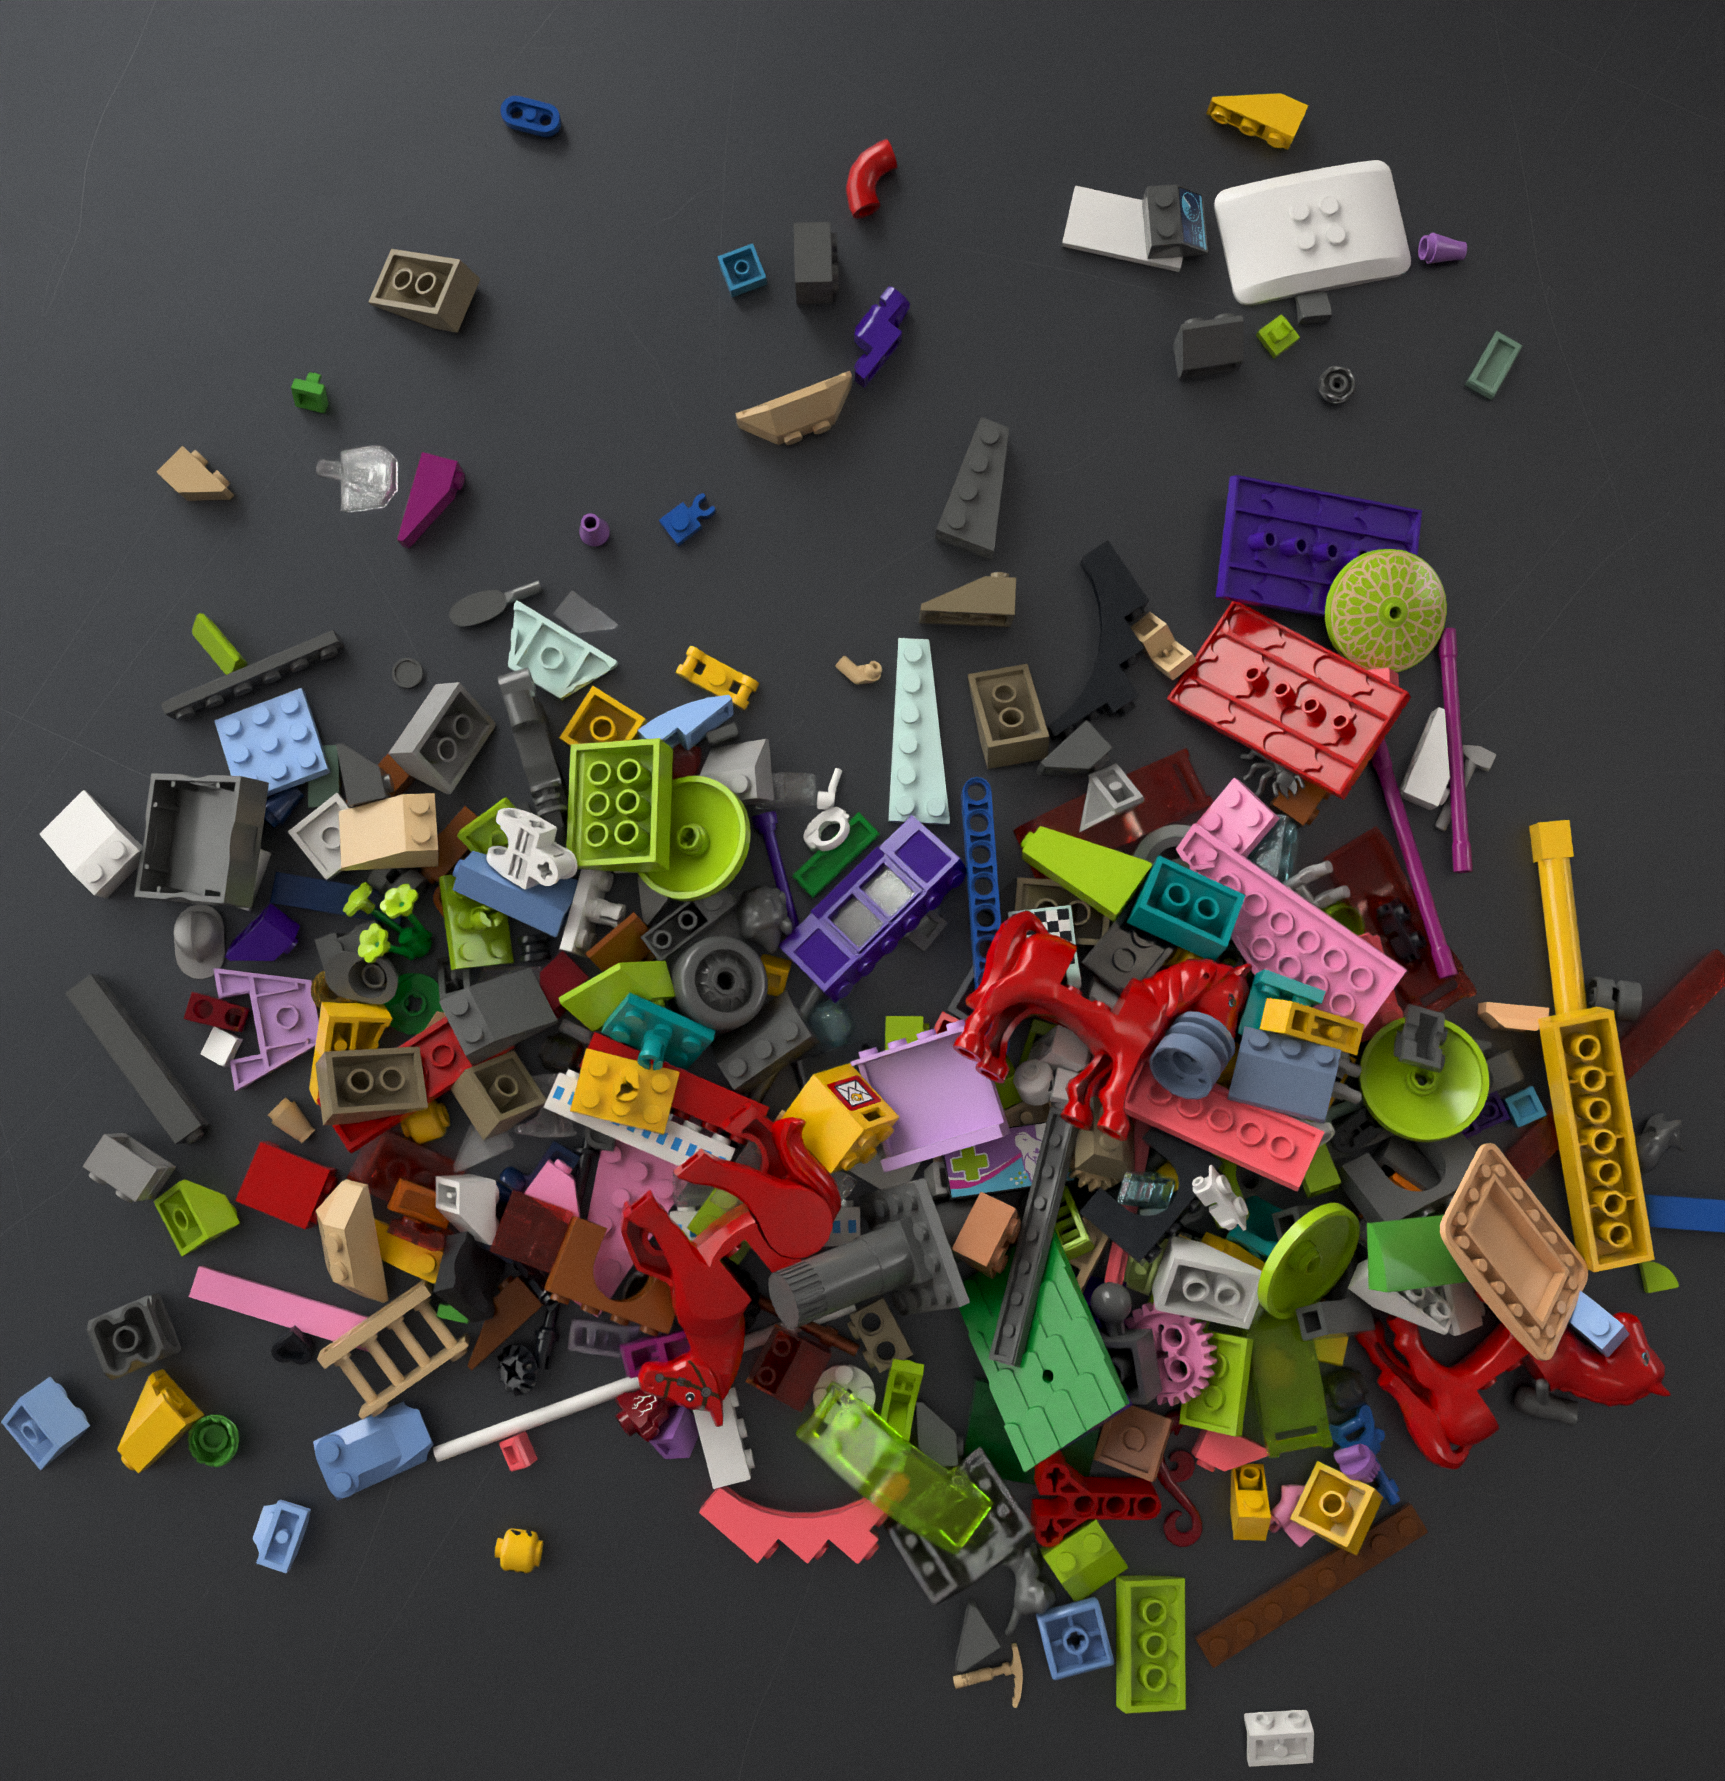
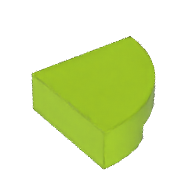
M1651 1261L1638 1263L1646 1293L1679 1287L1677 1279L1665 1266Z

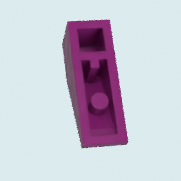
M424 452L421 453L397 538L404 548L409 549L455 499L457 490L462 489L465 473L462 472L463 469L458 461Z

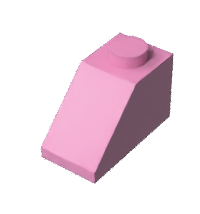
M558 1158L555 1162L549 1159L525 1193L569 1224L571 1216L581 1218L575 1177L570 1174L573 1169Z

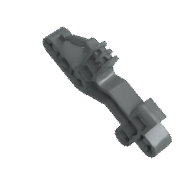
M527 667L498 676V682L522 764L530 784V791L537 815L557 827L554 842L566 848L569 792L548 732V719L544 707L538 698L531 672ZM577 869L576 874L571 878L579 880L581 869Z

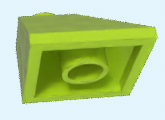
M186 1179L179 1181L153 1201L181 1256L189 1254L240 1224L237 1218V1211L229 1203L226 1195Z

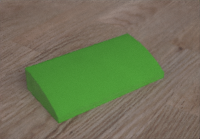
M1444 1214L1367 1223L1368 1286L1370 1290L1389 1293L1469 1282L1441 1238L1440 1223Z

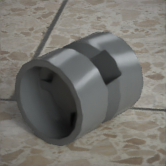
M407 868L373 869L367 883L380 894H385L389 889L398 888L402 884H409L412 889L417 891L419 897L425 889L428 879L414 868L409 870Z
M1593 976L1586 989L1587 1008L1602 1007L1614 1010L1615 1020L1635 1022L1642 1006L1641 985L1639 982L1619 980L1615 984L1611 978Z

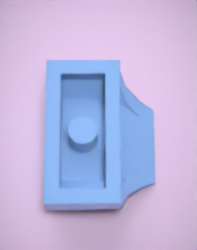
M281 1499L274 1505L264 1506L252 1538L259 1551L256 1563L283 1573L289 1572L303 1540L311 1509Z

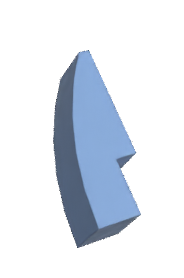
M729 695L709 697L674 708L638 729L639 740L660 738L672 749L680 743L688 751L707 736L706 732L715 730L734 715L732 698Z

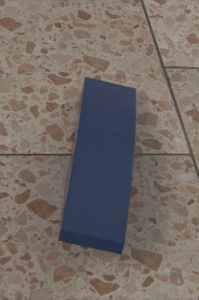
M275 872L269 903L347 916L343 912V908L348 902L351 893L360 886ZM372 889L368 899L375 904L376 909L382 912L380 904L385 899V894H380L375 889ZM361 909L351 916L352 918L382 922L373 914H366ZM401 915L392 920L400 925Z

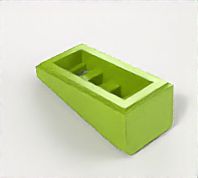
M1065 1186L1061 1203L1066 1201L1068 1205L1059 1208L1057 1219L1069 1213L1072 1216L1058 1223L1056 1222L1055 1230L1068 1261L1094 1250L1095 1246L1069 1188ZM1075 1225L1077 1226V1229H1074L1062 1235V1231L1067 1230Z

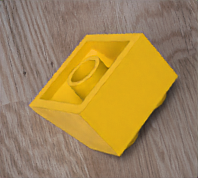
M1317 1461L1290 1519L1326 1541L1357 1556L1384 1497L1375 1488L1359 1480H1350L1342 1472Z

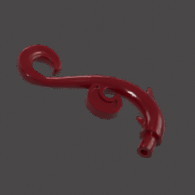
M1181 1408L1171 1410L1163 1415L1174 1419L1170 1434L1174 1431L1176 1436L1179 1435L1183 1426H1187L1179 1424ZM1177 1449L1171 1452L1168 1457L1170 1462L1177 1463V1467L1169 1469L1163 1454L1157 1478L1161 1485L1191 1516L1192 1527L1186 1532H1181L1176 1528V1521L1182 1516V1512L1177 1509L1166 1517L1163 1523V1532L1166 1539L1173 1545L1188 1547L1200 1538L1203 1527L1196 1507L1176 1483L1186 1481L1193 1475L1195 1462L1189 1452L1184 1449Z

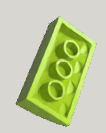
M1150 1575L1116 1576V1707L1125 1714L1186 1710L1185 1578Z

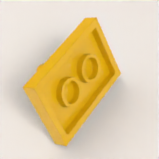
M586 1048L570 1112L664 1135L680 1072L663 1067L659 1070H653V1065L648 1070L640 1066L638 1061Z

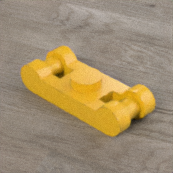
M690 646L686 652L687 658L684 664H679L675 673L715 696L729 695L732 698L733 706L745 711L749 704L747 700L751 692H756L760 683L710 657L698 648ZM698 662L706 666L701 675L694 672ZM734 682L741 685L737 694L729 691Z

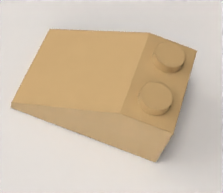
M435 793L402 794L339 811L341 871L438 866Z

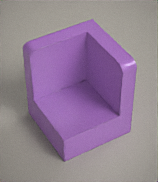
M684 1407L670 1408L669 1418L660 1425V1432L649 1441L664 1459L690 1458L699 1436L695 1416Z

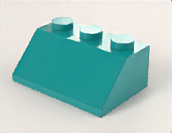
M1158 855L1135 900L1127 923L1198 956L1211 958L1216 961L1228 946L1246 895Z

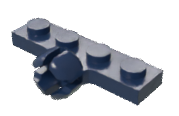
M554 1139L530 1174H524L512 1166L506 1167L499 1175L501 1176L500 1180L512 1187V1190L496 1181L499 1189L498 1203L504 1206L506 1211L499 1221V1232L496 1236L495 1245L484 1244V1248L509 1264L512 1263L513 1257L520 1251L547 1209L525 1193L526 1189L549 1159L555 1162L558 1158L572 1169L580 1159L578 1154Z

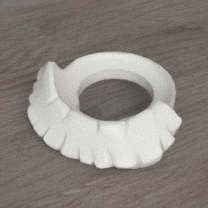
M839 807L829 808L821 812L805 829L803 835L805 844H807L811 851H829L838 847L849 834L850 815ZM840 824V830L834 838L828 841H821V832L828 825Z

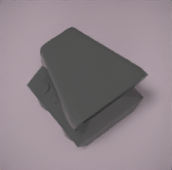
M158 1293L150 1296L147 1295L88 1321L87 1332L103 1373L111 1381L181 1351V1345L162 1297Z

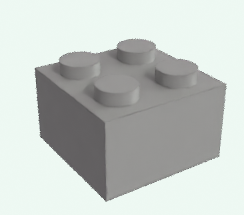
M126 1133L104 1134L82 1166L91 1172L89 1174L91 1179L101 1185L108 1183L117 1189L115 1194L129 1203H132L133 1200L137 1202L145 1199H155L176 1168V1166Z

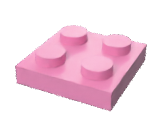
M1233 778L1196 824L1247 858L1280 818L1240 780Z

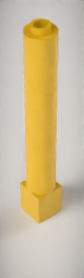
M1570 820L1538 822L1529 826L1533 862H1538L1555 1015L1588 1009L1570 858L1574 857Z

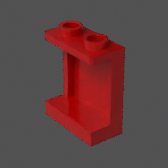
M270 1141L260 1142L235 1201L303 1229L312 1228L314 1224L318 1225L316 1210L324 1202L326 1195H330L334 1191L338 1178L334 1177L337 1169L325 1167L279 1148V1145Z

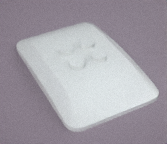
M1379 160L1315 169L1228 188L1221 191L1214 202L1215 215L1233 295L1240 304L1245 306L1293 298L1297 294L1323 292L1395 278L1404 275L1411 265L1410 251L1392 173L1389 166Z

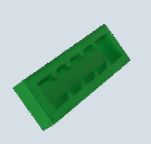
M860 812L849 821L850 831L842 844L829 851L818 850L792 875V878L813 899L880 836V833Z

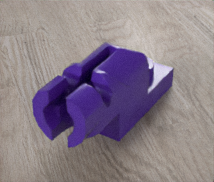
M888 286L879 297V305L881 307L877 304L872 305L855 329L854 342L868 353V355L864 353L854 366L855 382L863 388L867 386L902 342V331L898 327L906 312L910 309L909 306L911 304L906 297L891 286Z

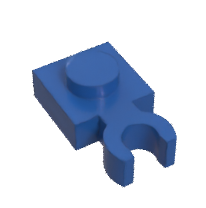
M704 493L694 498L693 505L690 508L682 502L659 519L660 524L677 546H680L702 529V525L698 520L709 519L715 514L716 509L714 506H711L708 510H701L699 508L700 504L706 500Z

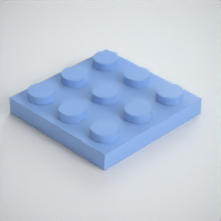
M302 688L214 720L231 776H243L268 782L267 797L331 773L306 693Z

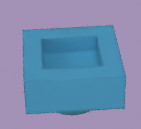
M1528 1086L1501 1099L1515 1128H1519L1546 1115L1533 1086Z

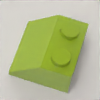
M1087 1519L1067 1532L1058 1545L1040 1548L1044 1559L1074 1602L1083 1600L1129 1568L1097 1519Z

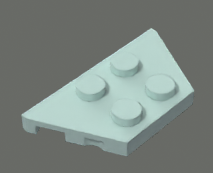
M516 600L514 603L515 614L511 630L512 643L508 660V667L512 671L528 667L535 685L563 700L617 667L618 662L521 602Z

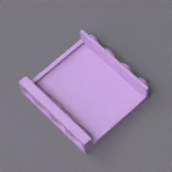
M964 1019L946 1024L947 1031L936 1034L935 1028L916 1034L918 1040L908 1044L906 1038L887 1043L889 1050L878 1053L877 1047L861 1051L859 1052L860 1059L850 1062L851 1066L858 1065L861 1076L899 1116V1119L892 1127L894 1132L888 1139L882 1142L886 1158L881 1160L884 1173L1011 1134L995 1082L976 1071L975 1067L978 1062L963 1057L953 1049L956 1038L963 1031Z

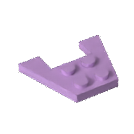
M213 968L219 999L250 994L260 1054L230 1060L235 1091L247 1087L315 1048L320 1010L313 980Z

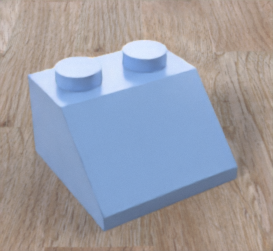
M51 1377L21 1396L1 1421L40 1471L77 1441L90 1427L84 1412L71 1403L67 1398L65 1389L60 1384L55 1383Z

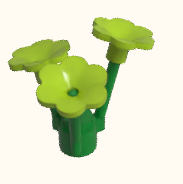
M367 882L362 883L358 889L351 893L348 902L343 908V912L347 916L351 917L361 909L366 914H373L400 934L398 941L402 948L390 945L387 941L388 932L382 929L379 924L373 923L368 930L362 931L359 937L361 944L358 947V955L363 957L367 963H374L378 957H382L387 952L402 955L411 961L414 957L420 958L429 951L432 944L430 938L432 933L423 927L412 912L413 903L418 899V893L409 884H402L398 888H391L385 893V899L380 904L382 912L376 909L375 904L368 899L372 892V887ZM400 915L407 916L414 927L404 929L392 919Z

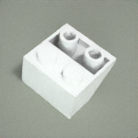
M473 1174L436 1176V1209L461 1233L468 1231L474 1236L475 1241L495 1245L496 1236L499 1232V1222L496 1217L499 1189L496 1185V1180Z

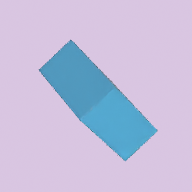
M753 243L717 256L719 266L732 297L767 285V278Z

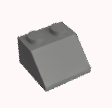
M769 739L711 748L699 776L708 777L722 783L739 797L743 805L774 801Z

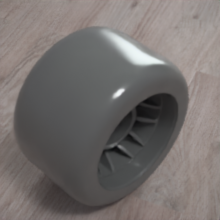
M713 936L702 939L681 952L669 969L676 996L668 1000L671 1010L715 1030V1035L728 1033L750 1022L759 1013L766 1000L768 978L762 960L749 945L733 937ZM717 977L723 980L725 990L718 986Z

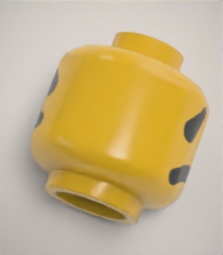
M508 1529L504 1539H497L495 1558H500L501 1568L505 1571L530 1573L534 1566L539 1567L543 1541L539 1540L538 1534L534 1531Z

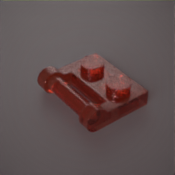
M409 1216L391 1220L387 1233L434 1252L445 1247L447 1236L455 1234L451 1229L447 1228L437 1231L425 1226L426 1222Z

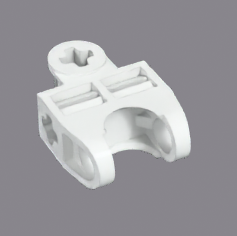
M516 808L498 810L496 822L501 826L500 829L504 831L508 838V848L502 846L490 847L486 860L500 875L526 890L538 884L551 886L556 884L559 879H569L576 874L578 864L573 852L554 842L557 832L556 826L524 810Z

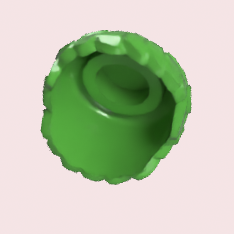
M210 1414L209 1416L202 1417L192 1425L188 1432V1443L190 1444L188 1449L192 1456L197 1458L196 1462L205 1463L211 1467H220L230 1462L238 1450V1429L231 1420L223 1415Z

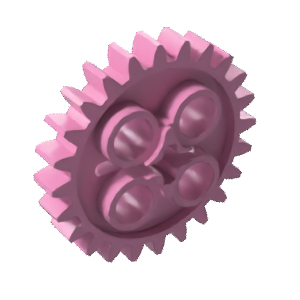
M1151 1302L1142 1305V1309L1133 1310V1317L1124 1320L1128 1327L1125 1329H1152L1162 1386V1391L1157 1395L1158 1405L1165 1404L1168 1401L1170 1406H1174L1179 1401L1183 1404L1190 1401L1191 1397L1199 1396L1201 1394L1200 1389L1210 1385L1205 1378L1215 1375V1372L1208 1365L1217 1363L1216 1358L1209 1356V1352L1217 1349V1346L1209 1345L1207 1342L1213 1336V1333H1204L1202 1331L1207 1322L1197 1323L1195 1321L1196 1318L1158 1311L1155 1309V1303L1152 1305ZM1175 1328L1178 1329L1182 1335L1181 1342L1178 1341L1175 1337ZM1180 1361L1185 1363L1187 1374L1181 1370Z

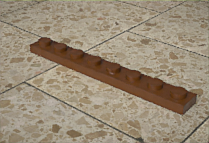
M1408 1502L1370 1526L1357 1556L1340 1547H1336L1194 1638L1211 1666L1215 1668L1428 1533V1530L1412 1504Z

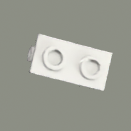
M1210 1165L1208 1177L1203 1178L1200 1176L1193 1180V1192L1205 1207L1215 1202L1217 1203L1209 1207V1212L1222 1228L1232 1230L1239 1224L1243 1231L1246 1230L1248 1208L1242 1197H1237L1233 1193L1225 1175H1220L1213 1165Z

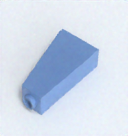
M472 851L465 860L460 859L453 871V877H456L453 887L454 891L554 937L566 925L578 880L572 878L559 879L556 884L551 886L538 884L525 890L492 868L486 860V854Z

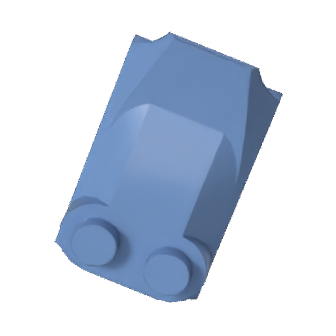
M404 1401L386 1408L375 1417L370 1415L363 1420L361 1419L313 1441L317 1462L329 1490L337 1501L427 1461L428 1452L434 1445L420 1410L408 1407Z

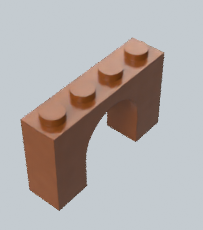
M389 754L377 765L385 770L386 774H391L394 783V792L390 793L391 797L402 795L416 780V778L408 775ZM466 806L437 835L438 866L421 867L422 869L419 871L431 884H434L436 881L439 882L438 877L453 875L460 859L465 860L471 853L467 846L457 837L459 830L478 817Z
M571 1216L544 1287L545 1290L552 1292L550 1299L566 1305L569 1304L570 1299L582 1303L580 1310L597 1316L600 1310L612 1314L610 1317L611 1321L624 1326H628L630 1321L641 1324L639 1331L655 1337L658 1336L659 1331L669 1334L675 1318L669 1285L660 1279L649 1276L645 1286L634 1296L622 1300L607 1298L597 1287L593 1273L594 1262L607 1228L579 1217Z

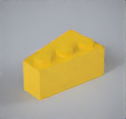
M322 1002L309 1086L316 1105H319L316 1100L320 1098L316 1062L324 1052L377 1049L379 1046L378 1041L384 1029L389 1027L393 1019L385 1005Z

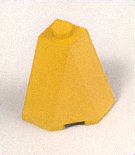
M164 1369L153 1372L148 1377L117 1449L122 1455L121 1460L124 1465L132 1471L136 1470L137 1473L148 1469L188 1432L198 1419L205 1416Z

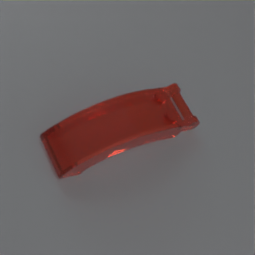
M1187 748L1126 774L1144 797V802L1130 811L1079 832L1087 794L1085 793L1015 828L1013 832L1019 845H1021L1023 839L1030 831L1035 833L1039 826L1116 850L1150 834L1158 828L1168 826L1212 805L1213 801L1210 795H1206L1188 759L1191 756ZM1178 764L1196 802L1190 803L1172 765ZM1030 865L1035 878L1050 879Z
M1377 826L1323 858V862L1330 861L1333 866V872L1329 873L1335 889L1346 885L1350 890V896L1341 901L1360 935L1367 932L1373 936L1378 935L1384 954L1407 969L1395 986L1407 1004L1442 1012L1464 997L1469 999L1477 994L1475 986L1463 971L1464 967L1451 948L1458 975L1439 979L1431 954V945L1415 894L1396 859L1394 849ZM1396 897H1399L1401 902L1407 904L1412 913L1411 920L1416 930H1420L1427 941L1426 948L1428 952L1420 959L1416 958L1407 964L1402 959H1398L1389 942L1390 939L1399 936L1397 931L1385 935L1375 917L1377 915L1376 908L1383 904H1388ZM1450 981H1456L1459 987L1426 1007L1421 1003L1420 1000Z

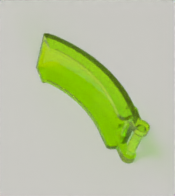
M1259 1303L1249 1329H1241L1243 1337L1254 1339L1250 1370L1259 1423L1263 1430L1268 1458L1279 1457V1453L1321 1446L1323 1449L1333 1447L1314 1340L1303 1341L1297 1316L1288 1319L1276 1318ZM1317 1425L1318 1433L1276 1440L1275 1433Z
M831 1381L826 1388L827 1394L806 1424H801L797 1429L796 1436L807 1443L846 1482L883 1512L931 1543L953 1554H958L994 1503L974 1483L962 1479L929 1458L889 1426L863 1400L854 1398L840 1384ZM839 1401L843 1406L820 1437L816 1430L835 1403Z

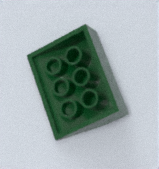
M975 1376L960 1472L1036 1485L1034 1480L1035 1467L1024 1473L1004 1428L1005 1422L990 1391L988 1379ZM1099 1428L1060 1450L1066 1462L1084 1477H1089Z

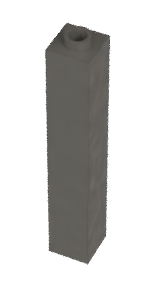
M90 974L65 993L173 1142L175 1144H185L187 1142L188 1145H191L204 1135L202 1130L210 1125L104 979L100 975Z

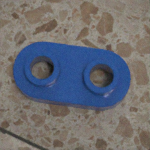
M515 95L506 98L501 105L502 119L506 126L511 129L542 137H550L555 135L561 127L559 112L555 106L549 103ZM516 112L522 113L520 118L512 117ZM548 119L551 121L547 126L541 125L544 120Z

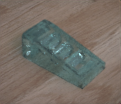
M1126 1172L1117 1203L1128 1206L1167 1209L1175 1186V1180L1158 1172Z

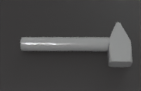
M1463 745L1465 788L1475 768L1485 772L1489 771L1496 757L1495 753L1481 746ZM1450 793L1434 825V828L1443 832L1446 831L1451 821Z

